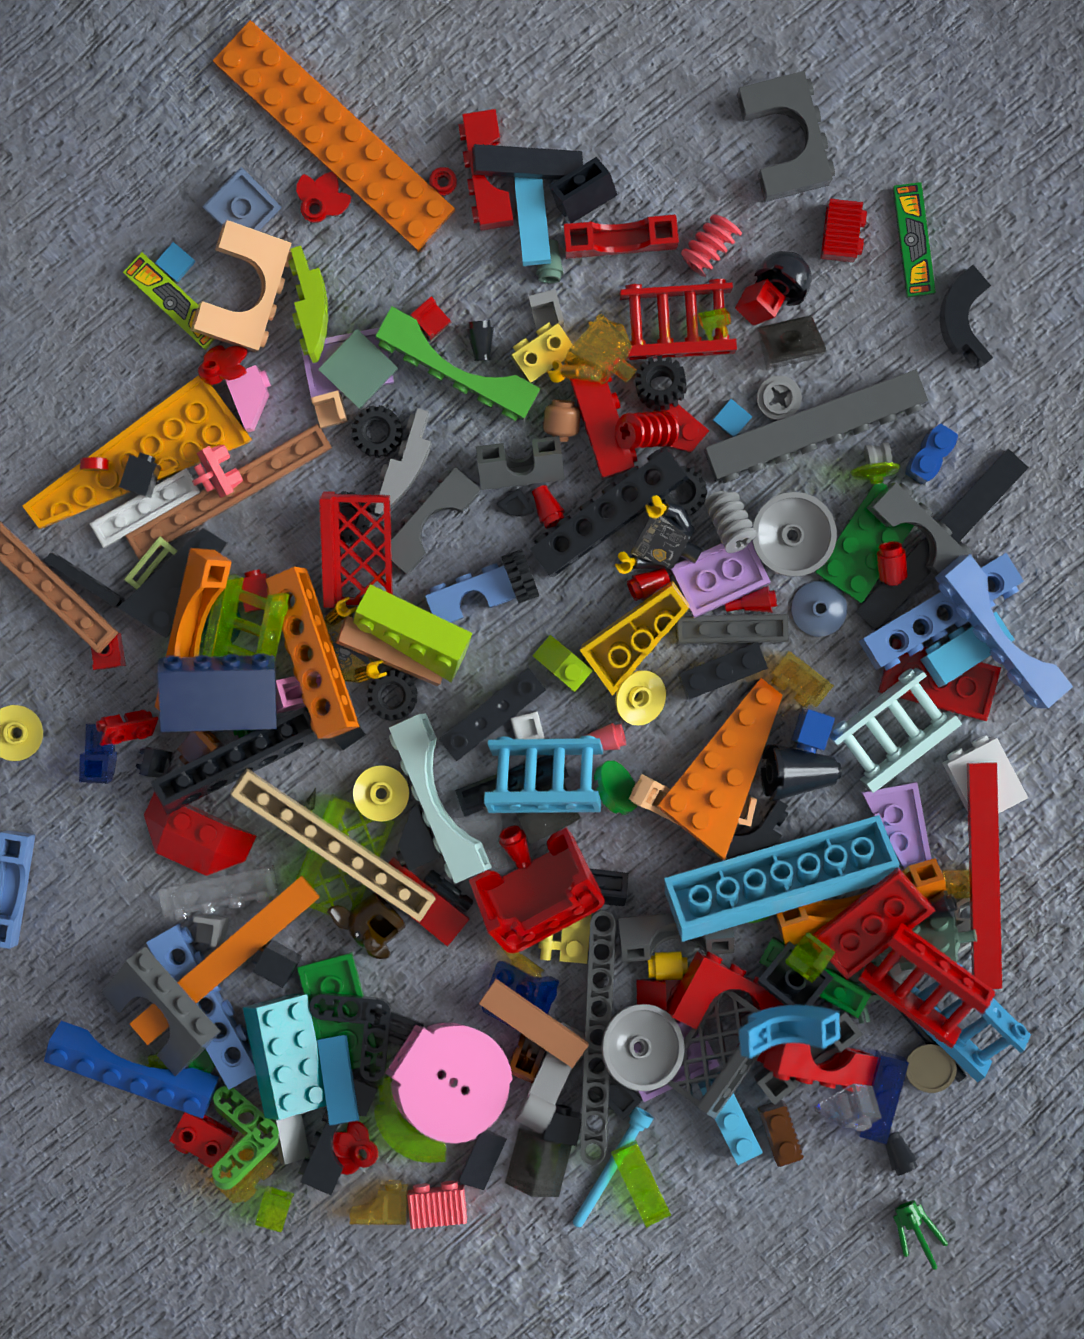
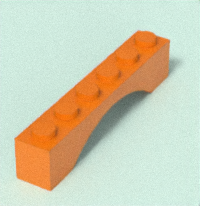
M190 548L166 657H195L199 655L202 632L207 616L217 597L226 588L232 562L216 550ZM158 691L154 707L160 711Z
M936 858L910 865L902 871L927 900L946 890L945 878ZM864 893L844 899L821 900L775 914L785 946L789 941L795 945L811 940V935Z

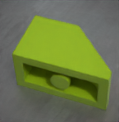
M551 635L532 655L574 692L593 672L590 667Z

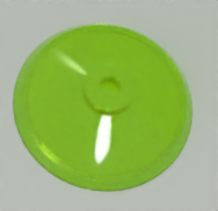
M891 462L873 463L857 467L850 474L857 480H869L870 484H878L884 482V478L898 473L901 466Z

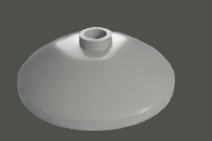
M788 492L775 496L762 506L753 522L752 528L756 530L757 535L752 542L757 556L769 569L781 575L803 576L816 571L830 558L836 544L837 530L831 512L820 500L806 493ZM788 531H794L797 534L796 540L791 541L787 538Z
M634 1005L618 1012L608 1023L602 1038V1057L608 1072L618 1083L632 1090L651 1091L666 1085L677 1074L684 1058V1039L679 1025L666 1011L652 1005ZM636 1042L641 1045V1050L638 1053L634 1051V1044Z

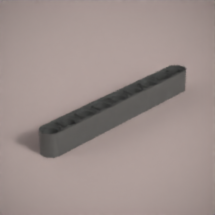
M606 910L595 913L590 922L585 1041L589 1043V1046L584 1052L580 1142L581 1158L589 1165L601 1163L605 1158L607 1150L610 1073L606 1066L603 1071L594 1072L589 1065L590 1060L598 1057L603 1060L602 1043L597 1044L593 1042L591 1032L595 1029L605 1031L613 1015L616 918L611 912ZM601 915H605L611 920V927L607 931H600L596 927V919ZM606 944L610 949L609 957L606 959L596 957L594 952L596 945ZM597 972L607 974L609 978L608 985L605 987L596 986L593 982L594 974ZM598 1000L605 1002L608 1008L607 1013L601 1016L596 1015L592 1010L593 1002ZM592 1086H598L603 1090L604 1097L597 1101L593 1100L588 1095V1090ZM591 1115H598L601 1117L603 1125L598 1129H593L587 1124V1118ZM597 1144L601 1148V1154L598 1157H590L586 1153L587 1145Z

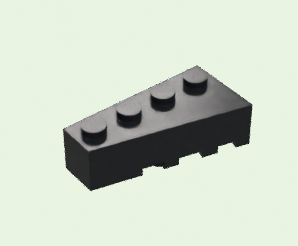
M202 528L118 608L167 638L172 631L190 548L216 550L221 554L228 542L206 528Z

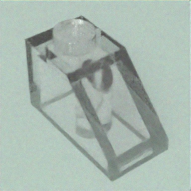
M852 1084L814 1106L815 1112L842 1127L855 1128L856 1131L867 1130L872 1127V1123L882 1118L873 1087L867 1085Z

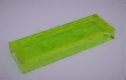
M634 1140L612 1151L611 1154L646 1228L671 1216L637 1141Z

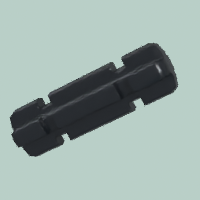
M430 870L423 880L424 883L431 888H436L435 891L450 903L457 904L456 907L466 913L473 905V899L466 894L462 895L461 890L445 878L442 880L440 878L441 875L434 870Z

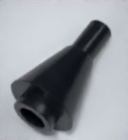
M944 890L928 900L934 907L935 912L927 918L954 917V911L958 910L954 895H948L947 891Z

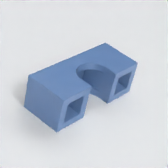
M495 563L482 568L483 574L472 577L471 573L456 578L457 584L446 587L445 583L430 588V594L425 595L431 613L450 623L463 619L461 600L467 593L473 591L482 593L486 597L490 608L516 599L505 567H498V564Z

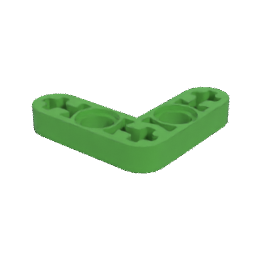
M227 1086L217 1089L214 1093V1108L244 1135L213 1167L214 1184L220 1189L227 1190L234 1187L276 1147L279 1141V1130L274 1122L265 1118L264 1114L236 1089L231 1088L228 1090ZM222 1097L225 1099L231 1097V1104L236 1108L234 1112L229 1103L221 1104ZM242 1113H251L254 1116L253 1121L248 1124L241 1123L238 1117ZM260 1130L265 1134L271 1132V1139L265 1137L262 1140ZM243 1149H250L253 1151L254 1156L248 1161H242L239 1159L238 1154ZM231 1169V1178L225 1176L221 1179L220 1172L227 1173Z

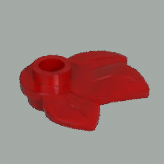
M332 171L323 174L315 182L312 178L303 174L297 183L296 192L302 201L301 213L308 222L319 223L327 216H338L348 208L351 202L350 195L338 193V179ZM313 205L320 207V211L316 214L310 212V208Z
M218 345L211 348L204 355V362L198 368L199 377L204 383L214 385L220 383L223 379L234 380L245 375L247 370L240 363L248 354V350L241 346H230L225 349L224 346Z
M359 1121L349 1122L347 1132L334 1133L333 1150L337 1159L344 1166L341 1174H353L360 1167H370L377 1161L378 1148L373 1141L369 1140L368 1129L363 1123ZM361 1149L367 1152L366 1159L361 1156Z

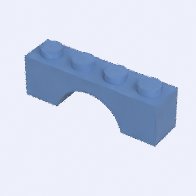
M11 830L0 832L1 948L10 949L18 945L36 834Z

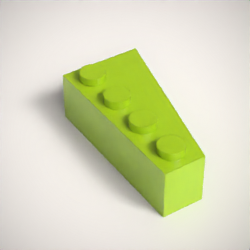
M371 584L355 611L353 621L363 632L371 633L451 683L466 655L473 634Z

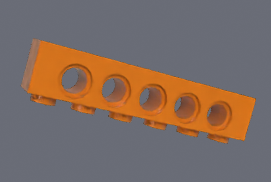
M292 567L267 578V594L274 603L277 613L276 621L279 627L282 628L285 637L284 645L286 651L291 655L294 664L293 673L300 683L303 692L302 700L309 710L313 732L317 735L318 739L333 738L359 727L307 568ZM294 595L295 603L292 607L290 604L291 597ZM301 621L304 625L302 633H300L299 631V625ZM309 648L312 649V658L310 660L308 658ZM318 674L321 676L320 686L316 682ZM327 701L330 703V710L328 713L325 710V704Z

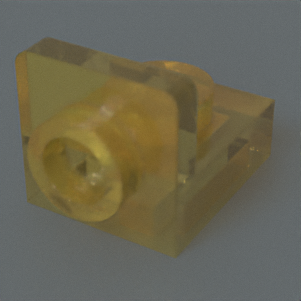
M969 869L942 870L948 895L953 894L955 898H970Z

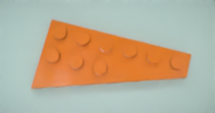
M762 678L755 684L657 806L659 810L723 861L726 858L783 697L780 692Z

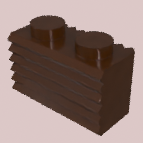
M780 1100L775 1105L771 1102L759 1106L758 1111L777 1166L782 1167L802 1160L804 1155L785 1101Z

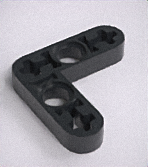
M326 992L316 994L309 1005L310 1012L315 1018L364 1024L360 1073L368 1081L381 1079L387 1064L392 1013L389 1002L377 997ZM321 999H325L327 1005H335V999L340 1000L337 1008L338 1015H333L335 1009L331 1008L326 1009L324 1013H320V1008L315 1007V1004L319 1003ZM353 1001L357 1004L358 1013L355 1016L344 1014L343 1004L345 1002ZM377 1004L381 1005L382 1010H386V1014H382L380 1018V1025L386 1024V1028L380 1026L369 1027V1022L375 1023L376 1015L371 1012V1009H375ZM379 1032L384 1038L383 1044L379 1047L371 1046L368 1042L370 1033ZM366 1051L371 1053L383 1052V1057L380 1055L376 1057V1066L381 1067V1070H377L375 1075L370 1074V1069L365 1068V1065H369L372 1059V1054L366 1055Z

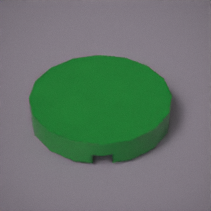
M606 761L599 765L594 773V781L598 780L599 787L596 790L602 803L615 814L620 812L622 815H626L637 808V804L629 799L635 786L630 773L616 761Z

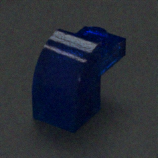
M96 723L86 724L85 752L80 754L79 782L107 784L114 777L117 751H115V744L100 745L103 732H98Z

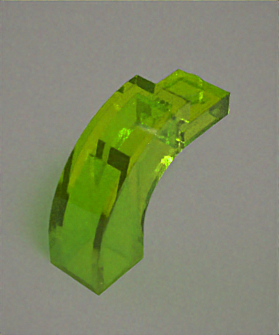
M386 1076L383 1080V1085H379L380 1102H385V1105H376L374 1109L376 1124L385 1141L396 1152L411 1160L425 1163L446 1162V1142L428 1137L403 1118L392 1095L391 1083L394 1079Z

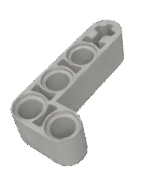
M562 1021L560 1022L566 1028H568L569 1030H571L572 1032H574L579 1037L585 1040L584 1032ZM546 1050L533 1084H530L515 1120L539 1133L544 1131L555 1112V1103L572 1068Z

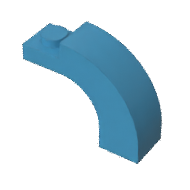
M791 1005L769 1008L748 1016V1024L739 1028L741 1056L752 1058L765 1049L781 1043H804L825 1048L840 1039L839 1011L817 1006Z

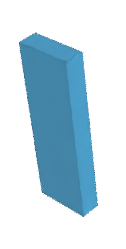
M347 1035L317 1040L329 1125L358 1121L359 1115Z

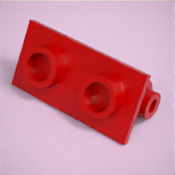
M142 709L125 713L124 719L126 722H123L120 714L101 717L96 722L98 732H103L100 745L120 744L123 741L145 739L153 736L159 719L158 716L153 717L150 711Z

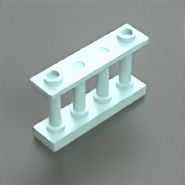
M917 668L914 670L908 669L899 676L897 683L848 721L843 720L836 724L829 736V739L836 745H839L842 741L846 744L864 768L865 776L860 780L872 793L876 792L962 725L956 715L948 711L946 713L939 711L919 684L927 675ZM908 690L913 693L932 719L930 721L931 724L924 730H918L897 701ZM886 707L890 709L910 736L908 738L909 741L901 748L895 746L875 719V716ZM864 724L867 725L887 752V759L879 765L872 762L852 735Z

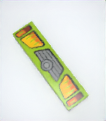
M141 252L123 273L206 350L215 339L191 331L198 304Z

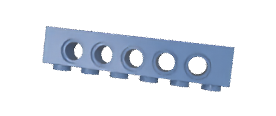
M1007 553L981 568L988 579L992 580L995 584V591H988L991 608L995 606L994 599L1001 595L1004 600L1017 593L1019 591L1017 586L1024 582ZM940 592L858 642L874 668L877 670L884 666L887 671L900 663L899 656L906 652L909 656H912L924 648L922 644L924 641L931 638L935 642L948 634L946 628L954 623L958 628L967 623L968 620L963 619L957 613L956 604L953 600ZM938 607H943L947 610V621H942L938 618L936 613ZM914 621H919L924 625L925 632L923 635H918L914 632ZM891 635L897 636L901 640L899 650L893 649L889 645Z
M181 923L146 942L153 956L176 982L180 981L205 959L201 951L196 952L191 943L194 941L190 930L186 926L182 927ZM174 949H182L185 952L186 959L184 962H177L174 959ZM218 984L203 997L209 998L213 1002V1010H204L200 1005V1001L196 1004L214 1024L221 1022L227 1027V1034H218L205 1049L229 1090L256 1075L251 1048L246 1041L249 1039L248 1034L242 1024L237 1025L233 1018L235 1011L228 1000H223L219 993L221 986ZM228 1048H238L241 1052V1058L237 1060L230 1058L227 1052Z

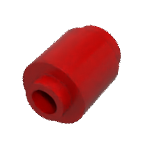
M892 541L881 544L877 552L879 579L887 585H899L908 576L905 550L899 542Z

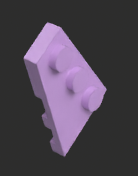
M917 782L880 788L874 793L870 790L861 792L873 816L880 815L896 857L903 869L931 859Z

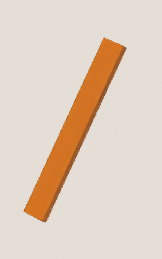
M303 876L299 877L177 983L195 1003H198L255 954L260 947H263L320 898L319 894ZM154 1003L130 1023L131 1027L147 1045L169 1027L166 1017Z

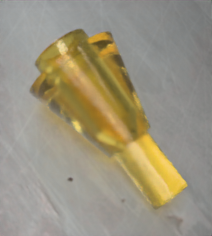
M501 947L512 961V966L523 988L529 986L532 989L544 979L541 974L545 970L519 952L508 953Z

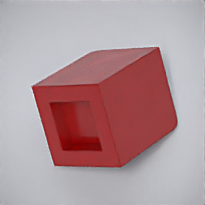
M768 279L746 287L735 309L755 326L775 318L785 296Z
M432 296L410 314L412 318L417 320L421 331L430 341L451 324V320L438 307Z

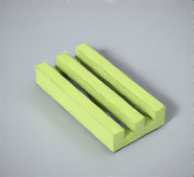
M159 536L124 580L135 589H138L168 552L174 555L178 550ZM162 545L164 549L136 582L133 577L156 549Z

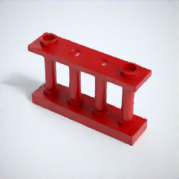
M726 279L709 280V284L642 288L641 284L626 285L625 289L620 290V300H629L632 341H629V345H624V361L647 360L651 357L657 359V356H662L663 359L667 356L679 358L735 354L737 351L736 338L729 339V335H726L724 294L731 293L733 282L726 283ZM713 294L715 336H712L713 340L702 341L701 337L698 336L696 295ZM685 296L687 325L685 342H674L673 338L670 337L668 297ZM657 298L659 339H657L656 344H646V341L643 340L640 299Z
M901 923L887 944L892 948V951L878 967L869 962L858 980L934 1035L937 1040L952 1049L962 1031L957 1025L973 1008L983 1014L989 1008L996 991ZM903 956L916 967L900 984L887 973ZM925 974H928L940 984L923 1001L913 994L911 990ZM951 991L962 999L963 1002L947 1019L934 1008Z

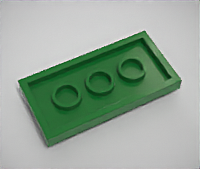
M876 480L837 538L830 558L814 572L860 604L863 603L879 579L877 561L879 546L885 542L892 541L902 544L914 527V525L909 523L885 527L866 508L887 486L879 480Z
M353 952L297 967L304 994L308 996L309 1005L316 994L323 992L364 996ZM321 999L319 1003L315 1004V1007L320 1008V1013H324L328 1008L335 1009L333 1015H338L337 1008L340 1000L335 999V1005H327L325 999ZM347 1001L343 1004V1012L347 1016H355L358 1013V1006L353 1001ZM312 1016L316 1040L347 1035L351 1068L360 1067L364 1024L320 1020ZM372 1032L368 1036V1042L371 1046L378 1047L374 1032ZM366 1051V1055L372 1054L370 1064L376 1063V1057L380 1053Z

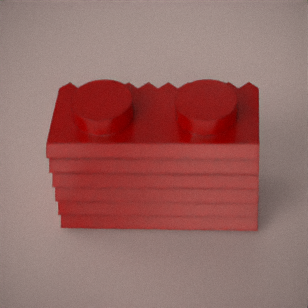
M831 198L828 200L820 259L851 263L856 260L857 255H862L864 238H859L860 228L865 227L867 211L863 210V202Z

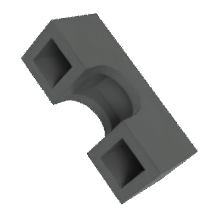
M559 436L532 439L531 453L521 459L509 457L505 453L504 443L476 446L481 490L565 480Z

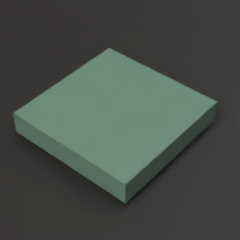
M356 329L318 370L360 409L398 370V367Z

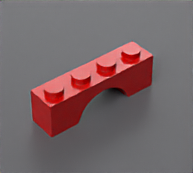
M496 109L462 114L463 123L458 124L461 141L466 140L468 151H462L465 168H471L472 178L467 179L469 196L475 195L477 205L471 206L474 223H480L481 231L514 226L509 192L494 187L489 183L485 175H474L472 147L474 144L496 146L501 144Z
M676 214L651 216L640 221L624 224L569 223L564 224L563 230L566 259L675 250L679 244Z
M781 1043L767 1048L763 1067L773 1071L772 1076L778 1079L789 1081L791 1076L796 1077L797 1081L812 1085L814 1080L819 1081L820 1085L835 1089L837 1084L842 1085L841 1088L858 1092L859 1088L871 1089L879 1057L864 1050L847 1047L842 1052L835 1053L829 1060L815 1064L811 1056L809 1044Z

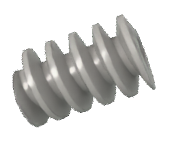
M718 491L709 495L704 504L706 509H708L709 516L712 518L718 535L721 537L720 539L725 546L726 552L735 553L744 549L756 537L757 533L755 529L751 528L753 526L752 521L747 519L748 513L743 510L744 505L739 501V494L736 492Z

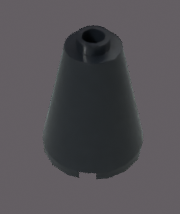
M768 744L762 753V759H766V768H761V782L765 796H771L770 801H777L835 785L842 775L841 764L831 756L776 744Z

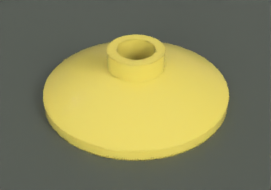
M641 670L632 673L620 684L616 693L615 704L619 716L632 725H645L653 721L661 713L665 705V685L658 675L650 671ZM639 692L638 697L634 699L636 693Z
M10 705L1 708L0 757L9 761H20L29 758L39 749L43 739V727L39 717L29 708L20 705ZM17 727L22 731V735L19 738L13 735V731Z
M383 765L374 766L365 770L356 780L353 798L357 809L368 819L380 822L389 821L399 816L405 809L409 800V787L404 776L396 769ZM380 788L385 789L387 792L384 799L376 797V791Z

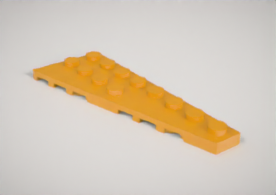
M198 375L89 456L107 458L109 460L108 471L80 470L79 463L22 506L37 527L43 529L129 493L130 491L119 487L129 455L138 457L140 452L155 457L154 463L162 466L158 481L201 463L196 453L208 446L213 448L224 444L227 451H231L252 441V438L214 387L204 383Z

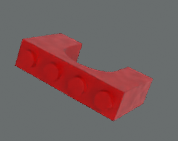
M697 951L666 1012L672 1018L697 1029L712 1000L720 993L730 989H740L748 992L753 1006L760 1011L785 1005L757 983L760 977L755 976L753 980L745 976L747 971L741 967L731 964L729 968L722 964L723 959L708 951L704 955ZM767 1049L761 1052L757 1061L764 1064Z

